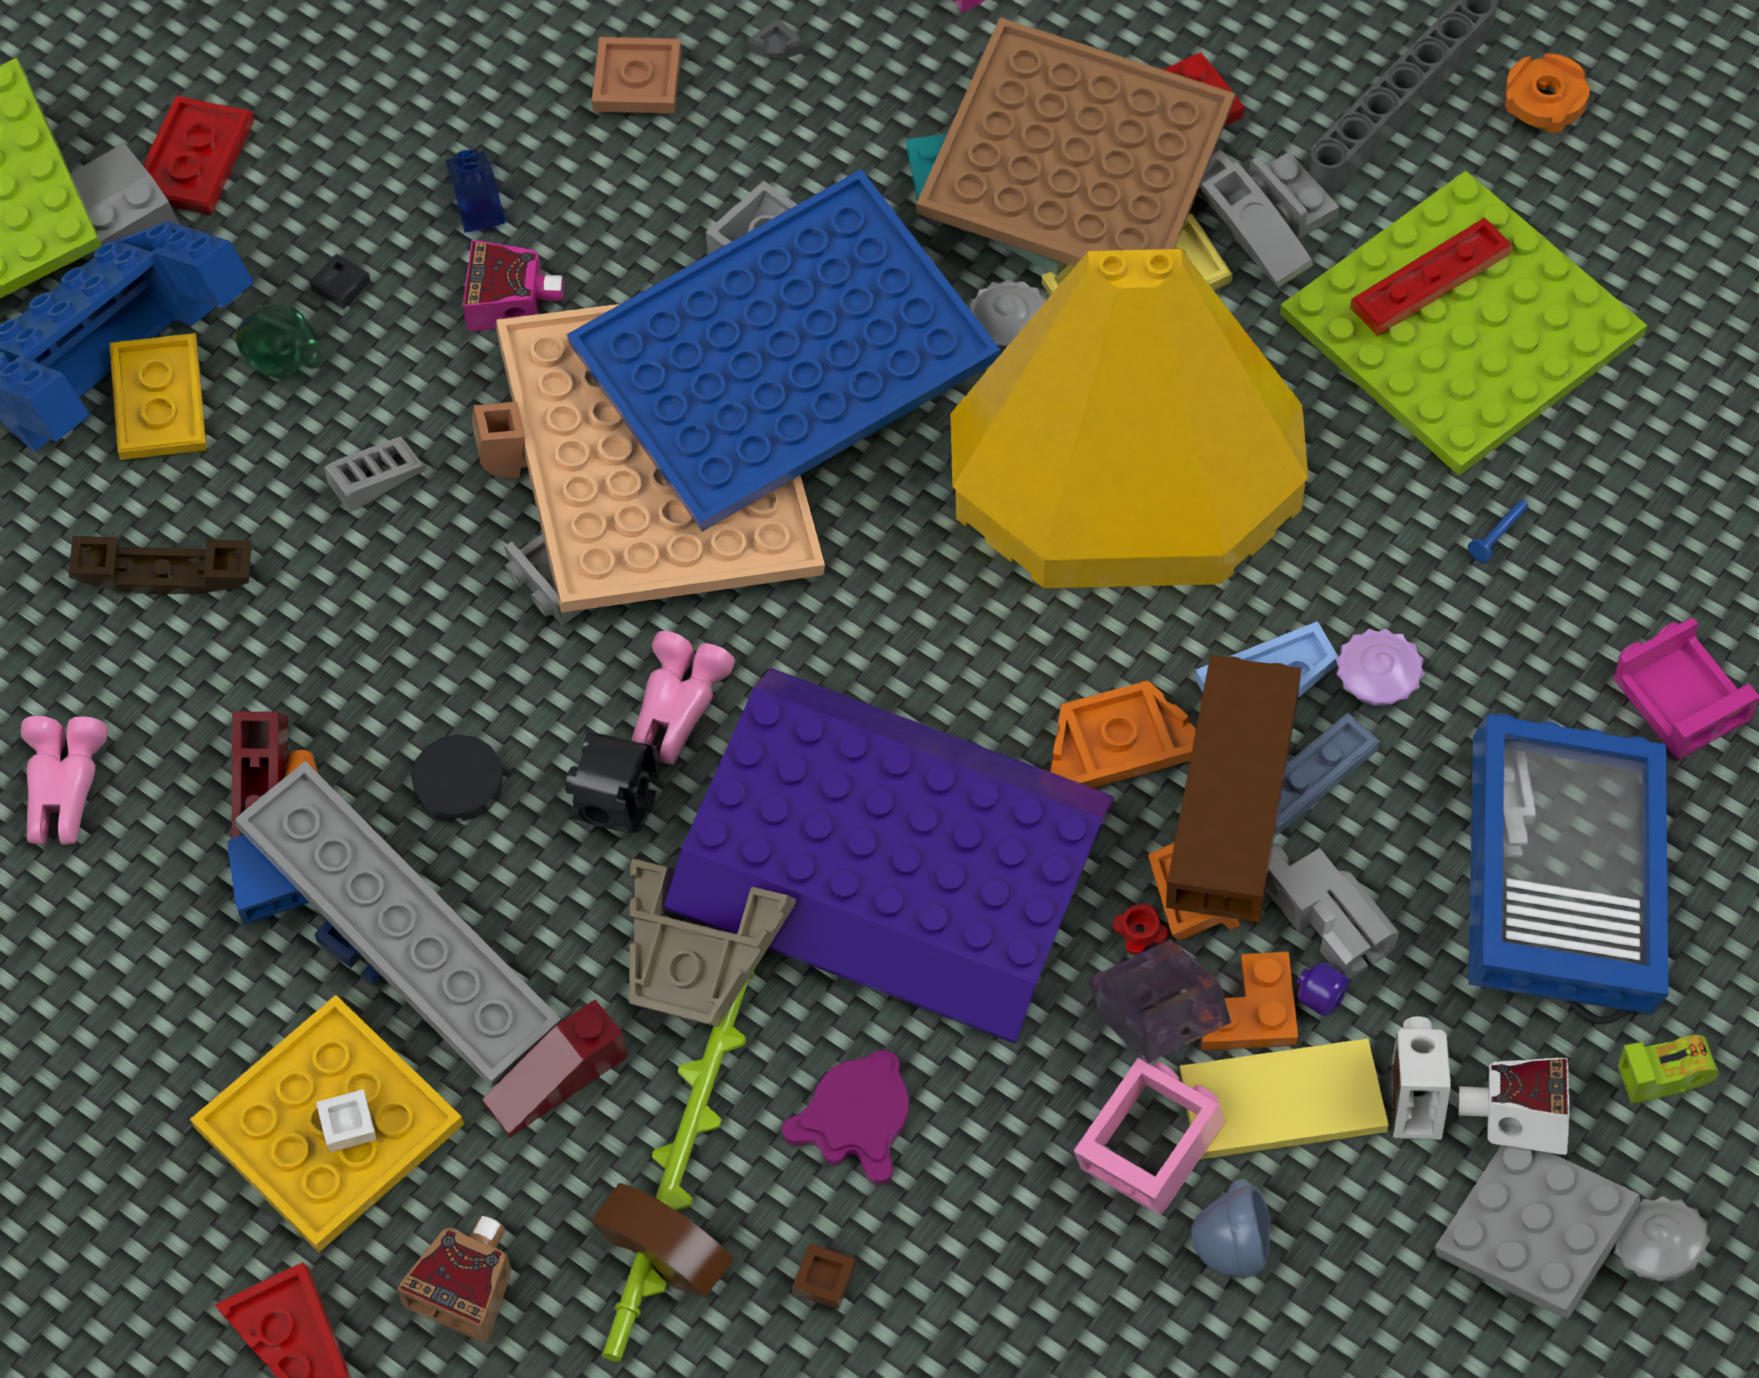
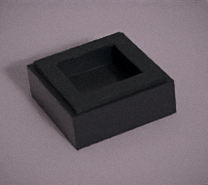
M336 254L309 282L312 291L344 310L371 280L367 271Z

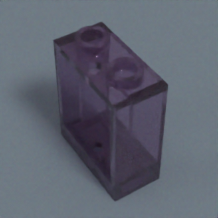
M1171 939L1088 978L1100 1018L1146 1063L1232 1023L1220 982ZM1183 989H1186V990H1187L1186 992H1184V993H1182V994H1180V995H1178V996H1176V997H1173V998H1171V999H1169V1000H1167V1001H1165V1002H1163V1003H1161V1004H1159V1005H1157V1006H1155V1007H1153V1008H1150V1009H1148V1010H1146V1011H1144V1012H1142V1013H1139V1012H1138L1139 1010H1141V1009H1143V1008H1145V1007H1148V1006H1150V1005H1152V1004H1154V1003H1156V1002H1158V1001H1160V1000H1162V999H1164V998H1166V997H1168V996H1171V995H1173V994H1175V993H1177V992H1179V991H1181V990H1183ZM1184 1028H1189L1188 1033L1181 1036V1031Z

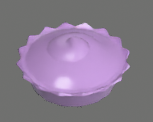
M1368 629L1362 635L1353 634L1349 643L1341 645V655L1336 658L1339 667L1337 675L1343 681L1344 688L1360 701L1374 706H1386L1402 699H1407L1411 692L1420 688L1419 680L1425 674L1422 669L1424 658L1417 653L1416 644L1407 642L1403 634H1392L1388 629L1379 632Z

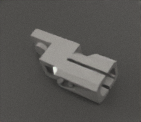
M1273 844L1265 891L1298 932L1312 924L1322 937L1320 952L1333 968L1345 974L1348 979H1351L1368 967V964L1361 957L1362 955L1372 966L1388 956L1396 948L1399 932L1350 872L1337 870L1320 848L1290 866L1288 857L1278 844Z

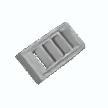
M401 436L338 459L324 467L329 486L350 513L425 470L424 465ZM399 453L406 464L398 466L392 456ZM384 461L390 470L383 472L378 464ZM370 470L374 476L367 478L364 472ZM354 478L358 480V482L352 484L350 482Z

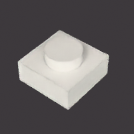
M364 1089L316 1102L329 1153L377 1140Z

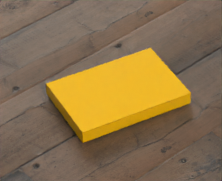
M196 333L111 342L110 356L117 448L120 460L207 450Z

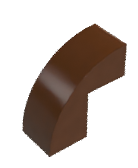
M618 1183L591 1220L612 1245L643 1253L675 1289L706 1298L734 1259L711 1236L678 1211L649 1194L622 1183Z

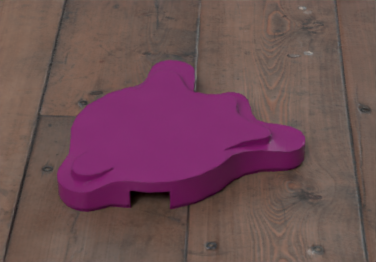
M879 1050L868 1057L849 1060L833 1067L817 1085L810 1104L801 1113L788 1118L783 1123L782 1135L787 1144L793 1146L815 1145L820 1150L825 1161L831 1166L840 1165L848 1155L854 1154L859 1157L865 1176L870 1183L884 1185L890 1182L893 1175L890 1150L894 1141L902 1133L909 1116V1098L907 1088L899 1074L900 1062L898 1057L890 1051Z

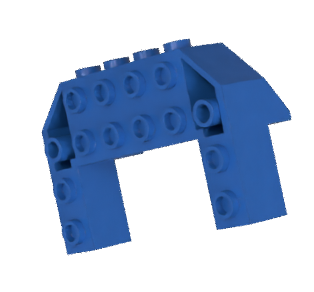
M167 221L103 244L94 252V257L85 265L68 271L62 277V283L52 291L38 295L29 303V309L24 313L0 325V421L34 452L49 440L57 442L90 415L79 397L112 372L111 342L154 338L175 320L192 326L216 306L220 308L225 307L254 283L230 241Z

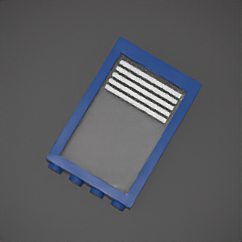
M1487 714L1473 735L1468 985L1615 1009H1626L1646 1014H1653L1669 995L1666 744L1649 742L1642 737L1625 738L1607 735L1596 729L1577 730L1560 727V725L1554 722L1536 723L1515 719L1507 714Z

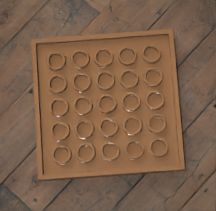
M1000 17L918 198L915 214L1072 266H1076L1088 251L1175 249L1233 106L1236 93Z

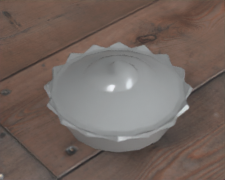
M1007 279L1002 283L992 282L986 289H979L977 297L970 301L971 312L1001 350H1005L1047 299L1040 295L1038 288L1029 287L1025 281L1014 283Z
M1664 1196L1654 1201L1643 1199L1615 1243L1614 1254L1622 1260L1623 1267L1634 1271L1639 1277L1659 1282L1676 1280L1689 1271L1694 1270L1698 1261L1706 1256L1705 1248L1711 1240L1706 1233L1708 1223L1700 1219L1698 1209L1687 1207L1682 1199L1670 1201Z

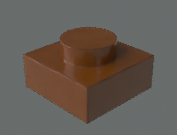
M809 1244L792 1286L793 1295L839 1310L856 1267L855 1258Z

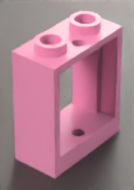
M1137 1058L1075 1148L1074 1153L1083 1171L1162 1216L1225 1121L1219 1099L1211 1091L1200 1085H1195L1192 1089L1178 1081V1075L1166 1065L1155 1062L1152 1066ZM1146 1086L1197 1114L1156 1177L1105 1148V1145Z

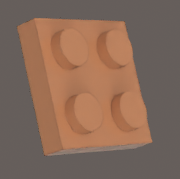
M599 37L592 94L593 111L675 114L682 51L681 39Z

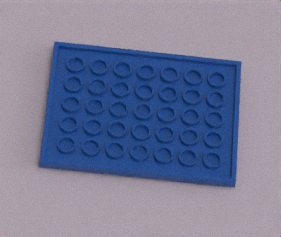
M862 169L567 334L568 342L701 531L708 529L992 365L1001 354V349Z

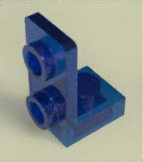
M467 149L459 151L453 155V158L445 160L454 188L464 233L505 224L496 179L486 152Z

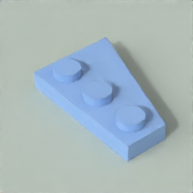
M1318 621L1231 655L1242 660L1269 664L1282 663L1290 667L1301 668L1299 697L1337 666L1336 658L1338 657ZM1208 665L1196 669L1195 680L1202 692L1204 690Z

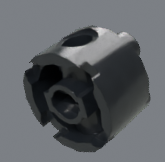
M588 732L583 742V755L578 767L572 766L569 769L565 782L566 793L573 794L572 819L632 834V832L637 833L648 819L657 790L648 788L650 777L659 779L660 764L658 751L653 745L596 732Z

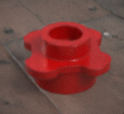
M1149 904L1132 906L1124 915H1117L1113 920V930L1122 935L1126 941L1125 948L1130 954H1142L1145 947L1153 943L1162 944L1167 940L1168 929L1166 926L1160 925L1158 914L1154 907ZM1142 926L1145 930L1138 932L1136 928Z

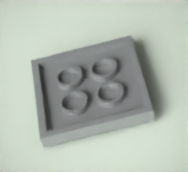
M1501 1145L1436 1244L1437 1257L1568 1320L1639 1207L1640 1196L1628 1188L1552 1153Z

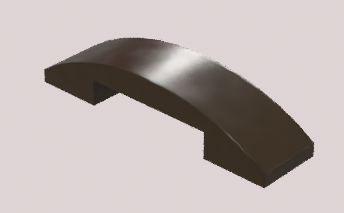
M73 536L68 574L70 579L93 586L142 594H198L226 590L249 583L252 541L207 540L206 549L119 547L117 537Z

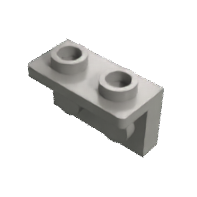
M1290 152L1268 164H1265L1258 156L1250 160V177L1274 205L1298 239L1338 218L1339 206Z

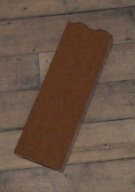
M1210 655L1167 880L1166 908L1260 922L1299 697L1301 668L1290 667L1282 663L1269 664L1242 660L1234 656L1220 657Z

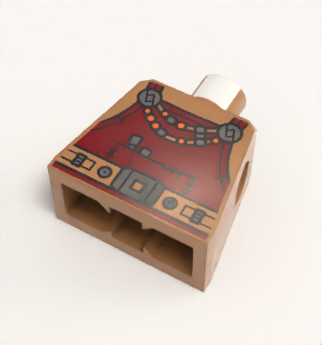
M480 1216L470 1236L450 1228L442 1230L397 1288L403 1307L486 1344L490 1338L511 1275L507 1254L496 1249L506 1229L499 1222L486 1216Z

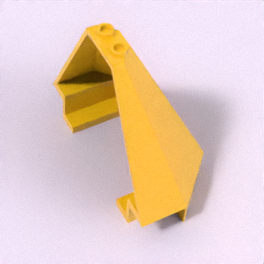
M1182 249L1088 251L950 414L952 487L956 490V519L965 526L971 525L985 537V542L1010 562L1015 560L1030 572L1031 579L1044 589L1223 584L1234 573V568L1248 555L1252 557L1275 535L1278 527L1289 517L1294 518L1302 510L1305 481L1308 479L1302 404Z

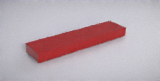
M1484 217L1352 298L1350 308L1378 336L1510 255L1512 244Z

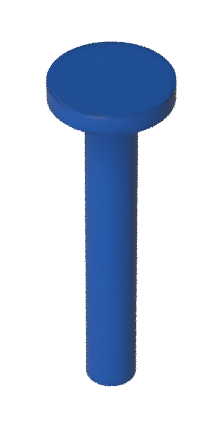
M1520 500L1483 540L1473 539L1468 544V550L1472 557L1482 563L1489 562L1493 557L1491 547L1528 509V503Z

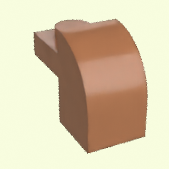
M506 402L474 405L472 427L481 466L490 474L498 477L519 478L520 470L523 467H527V462L524 454L525 434L518 403Z

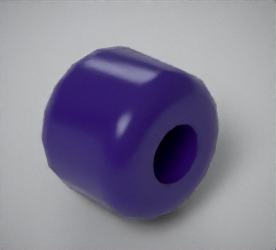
M1317 963L1311 970L1305 968L1298 977L1296 983L1300 986L1298 999L1302 1004L1318 1014L1329 1016L1336 1011L1343 1001L1349 988V979L1345 974L1327 963Z

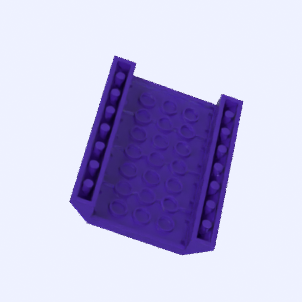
M770 668L751 692L681 848L664 909L714 929L737 934L751 887L788 895L796 899L795 906L769 945V950L1016 1044L1031 1007L1035 988L1095 839L1098 840L1114 796Z

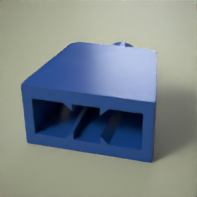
M244 835L227 841L235 904L243 925L310 903Z

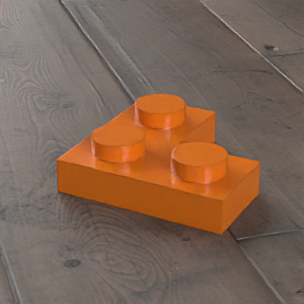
M1289 952L1241 954L1240 964L1244 997L1198 999L1202 1051L1297 1046L1298 1031Z

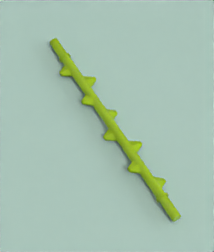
M754 971L752 972V974H751V976L749 977V979H752V978H753V976H754ZM749 979L718 1027L713 1026L703 1058L680 1064L678 1074L693 1088L675 1141L654 1149L652 1153V1158L665 1169L655 1198L676 1211L690 1207L693 1198L680 1187L697 1134L718 1129L722 1122V1119L707 1106L724 1053L742 1047L746 1043V1037L733 1026ZM636 1253L620 1303H616L614 1308L616 1315L602 1354L604 1358L613 1362H621L635 1318H639L641 1313L639 1306L642 1298L664 1293L667 1288V1282L652 1269L653 1264L643 1253Z

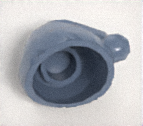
M1245 1179L1232 1182L1227 1195L1209 1204L1198 1214L1192 1224L1193 1247L1200 1259L1211 1269L1223 1275L1243 1277L1245 1279L1260 1273L1266 1267L1270 1244L1269 1212L1261 1191Z

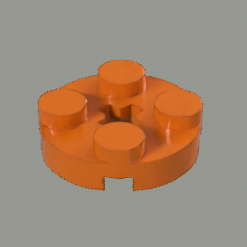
M1544 54V59L1530 61L1531 56L1521 59L1512 67L1507 77L1505 88L1506 110L1521 121L1543 128L1546 132H1561L1567 124L1576 121L1587 107L1590 86L1585 81L1586 74L1575 61L1559 54ZM1548 87L1555 89L1553 95H1545L1538 90V88L1546 90Z

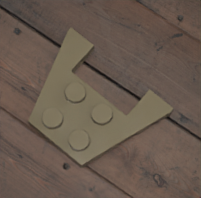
M632 859L630 876L635 878L634 898L630 899V916L634 917V943L630 944L629 1003L648 1010L718 1027L792 911L796 899L788 895L751 887L737 934L663 917L665 901L675 870L666 866Z

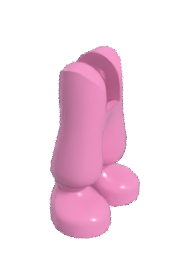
M659 631L652 642V649L662 668L654 670L649 676L643 704L631 741L652 745L658 728L666 730L667 732L660 749L659 761L660 763L674 765L695 724L713 698L712 685L731 674L735 659L725 649L708 643L701 644L694 656L693 647L687 639L674 632ZM693 661V669L690 679L682 682L684 675L689 670Z
M30 716L22 721L21 737L37 753L27 763L28 843L44 845L48 837L50 813H59L58 833L60 843L62 845L76 844L86 797L96 769L91 757L107 741L108 727L101 720L85 716L74 717L68 721L66 732L58 721L49 717ZM67 738L68 757L61 761V755Z

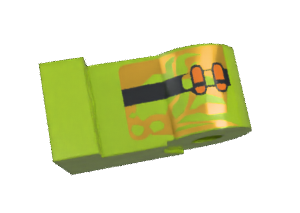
M1689 1035L1673 1042L1646 1047L1643 1042L1624 1045L1618 1063V1069L1631 1104L1684 1093L1686 1090L1701 1087L1712 1082L1719 1075L1707 1040L1702 1035Z

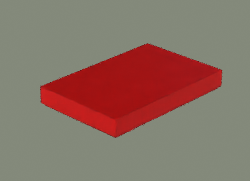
M175 96L143 164L171 207L208 215L212 214L253 125V112Z

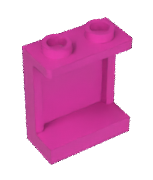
M1693 617L1680 624L1672 622L1658 632L1656 637L1643 644L1635 642L1626 647L1618 657L1619 660L1613 678L1677 760L1751 721L1759 701V695L1749 683L1737 689L1697 640L1696 633L1699 624Z

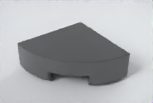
M778 18L747 39V48L754 54L764 58L785 59L805 51L804 41Z

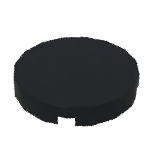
M457 734L442 737L426 746L415 759L411 778L415 798L426 812L441 820L450 821V818L462 817V821L474 819L488 811L500 797L503 772L500 758L489 744L477 737Z

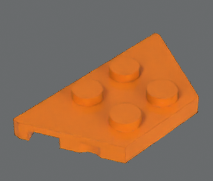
M1148 680L1061 704L1051 773L1095 788L1189 762L1196 728L1189 723V716L1177 705L1167 702L1163 693Z

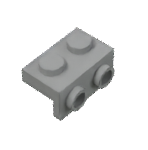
M543 534L520 550L512 541L504 546L509 560L505 565L507 572L518 586L521 587L526 584L532 590L531 598L543 615L548 616L552 613L563 626L584 611L577 610L561 613L559 597L555 589Z

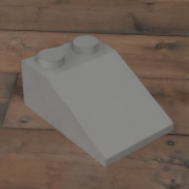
M125 143L120 144L71 173L102 245L167 221L180 225L173 209L158 185Z

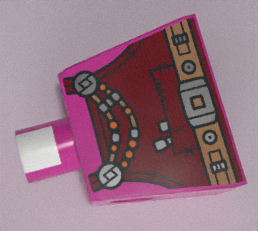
M472 240L463 300V310L468 331L496 329V320L537 315L539 301H563L564 277L560 275H542L539 253L530 249Z

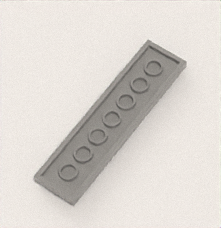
M306 761L235 818V826L490 1087L516 1066L561 1022V1018Z

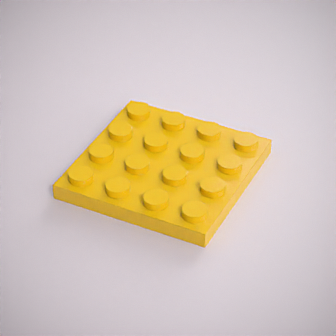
M337 995L325 1003L190 1119L193 1127L318 1253L464 1125L462 1116ZM364 1089L377 1140L329 1153L316 1102Z

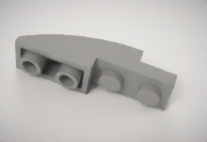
M1221 150L1213 154L1198 193L1230 227L1238 244L1270 280L1279 288L1313 266L1312 259L1291 228L1238 162L1233 164Z

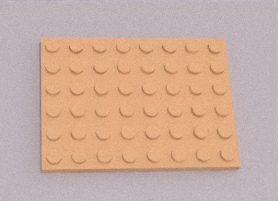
M620 304L496 320V331L512 401L518 403L524 429V454L553 581L559 597L561 613L824 575L825 563L801 475L708 529L700 530L568 342V333Z

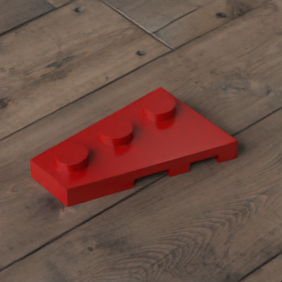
M304 1262L214 1305L277 1378H351L311 1271Z

